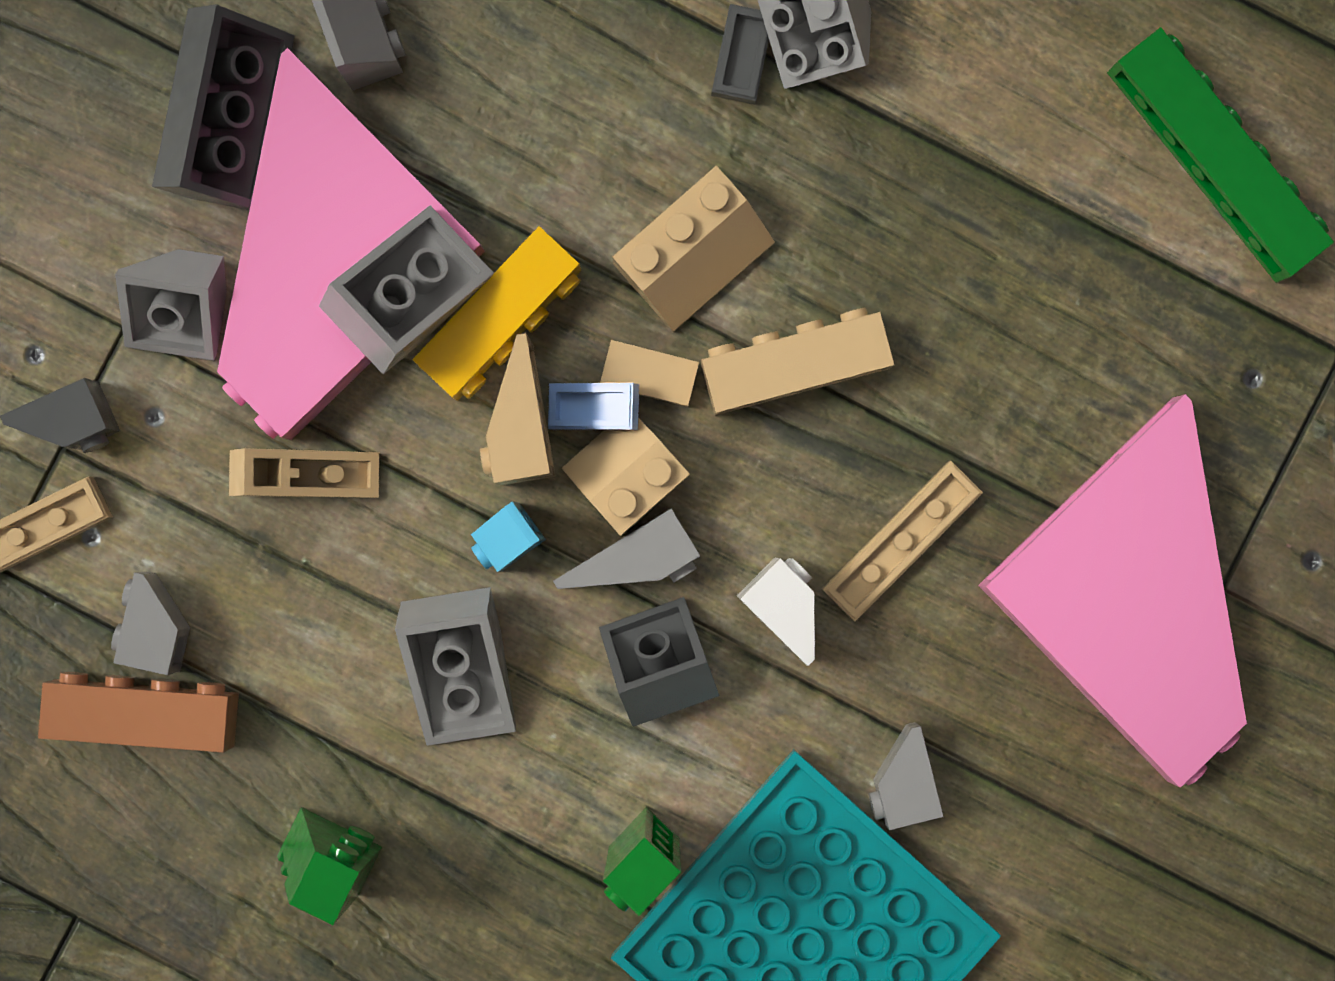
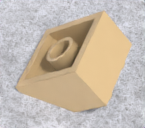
M639 418L638 430H604L562 467L563 471L620 536L625 534L690 475Z

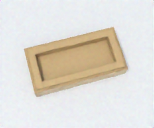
M611 340L600 383L639 384V395L688 407L699 362Z

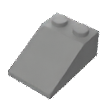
M430 205L332 281L319 307L384 375L424 341L485 284L494 273Z
M491 587L402 601L400 603L395 632L426 746L516 732L501 629Z

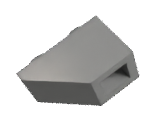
M148 571L134 572L133 579L127 581L122 594V605L126 606L123 623L117 625L112 637L111 648L113 651H116L113 663L164 675L178 673L181 670L190 626L157 573Z

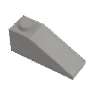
M670 509L553 582L557 589L657 581L669 575L674 583L697 569L693 560L700 557V554L673 510Z

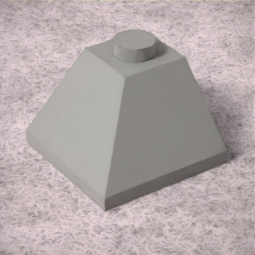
M178 249L118 269L115 277L125 347L215 360L227 293L224 256Z

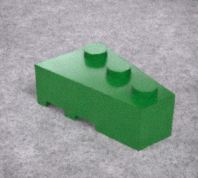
M301 807L277 855L278 861L283 862L280 869L281 874L287 876L284 886L289 904L334 925L359 896L382 846L374 843L375 837L366 830L355 826H350L347 830Z

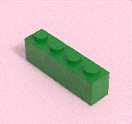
M648 807L609 846L603 882L608 886L604 890L606 896L622 911L625 912L630 907L638 916L681 873L680 838Z

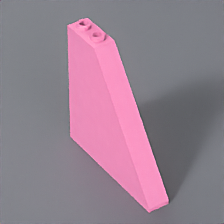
M288 48L280 56L217 372L227 382L222 386L223 390L237 404L243 406L247 402L259 414L254 421L268 436L274 439L279 435L281 438L292 440L371 363L319 307L332 281L430 205L478 257L485 251L480 243Z
M1184 394L1173 397L978 585L1163 778L1179 788L1184 784L1190 785L1196 782L1206 772L1207 766L1205 764L1217 752L1223 753L1229 750L1239 740L1240 734L1238 732L1247 724L1192 400Z

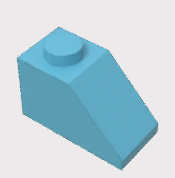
M512 501L471 534L477 543L471 549L485 569L494 566L497 572H501L546 539L522 505Z

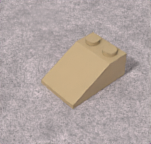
M526 333L516 335L487 430V447L480 448L484 475L493 477V482L502 486L556 476L534 346Z

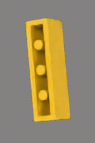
M538 226L412 360L453 399L458 401L463 395L470 399L485 384L487 379L483 374L494 362L501 366L510 358L516 335L522 334L526 329L530 333L535 331L549 315L545 308L557 296L563 300L577 287L581 281L577 277L581 271L580 264Z

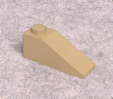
M254 448L230 450L229 496L379 498V452Z

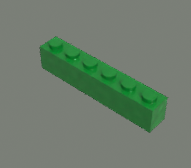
M1160 27L1118 60L1107 72L1275 283L1293 276L1334 243L1327 234L1329 229L1326 222L1317 213L1310 212L1299 199L1300 192L1297 186L1289 178L1281 176L1270 163L1271 156L1268 150L1260 142L1253 141L1242 128L1243 123L1239 114L1232 107L1223 105L1213 92L1214 86L1210 78L1203 71L1194 69L1185 57L1183 45L1175 36L1167 35Z

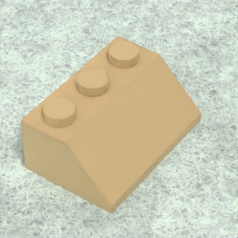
M716 165L612 256V259L618 271L674 332L767 251L775 241L748 200Z

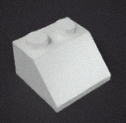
M775 557L737 597L809 666L815 660L814 591L807 585L812 577L793 558H788L784 562L781 558Z

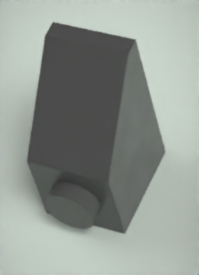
M86 378L0 415L3 425L64 448L82 449L83 453H89L110 443L108 437L120 432L99 382Z

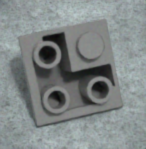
M757 0L784 89L869 64L871 7L869 0Z

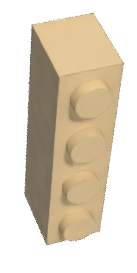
M860 308L841 314V322L824 326L822 319L796 326L797 334L780 338L778 331L752 338L753 346L736 350L734 343L709 349V357L701 360V367L714 415L724 414L890 369L894 366V361L881 313L877 312L868 315L866 308Z

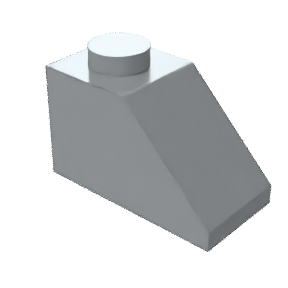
M915 722L906 724L873 779L876 791L868 793L875 820L883 818L884 824L889 830L943 817L921 726Z

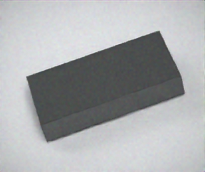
M730 4L711 96L756 104L769 41L760 10Z

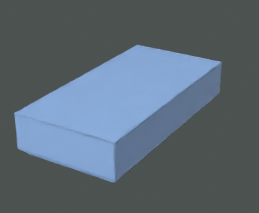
M549 383L548 429L638 430L639 384Z

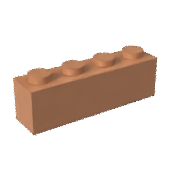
M60 672L59 679L43 682L39 739L225 752L235 747L239 693L225 692V684L199 682L197 683V689L179 688L180 681L173 679H151V686L134 685V677L108 675L105 677V682L88 681V673Z

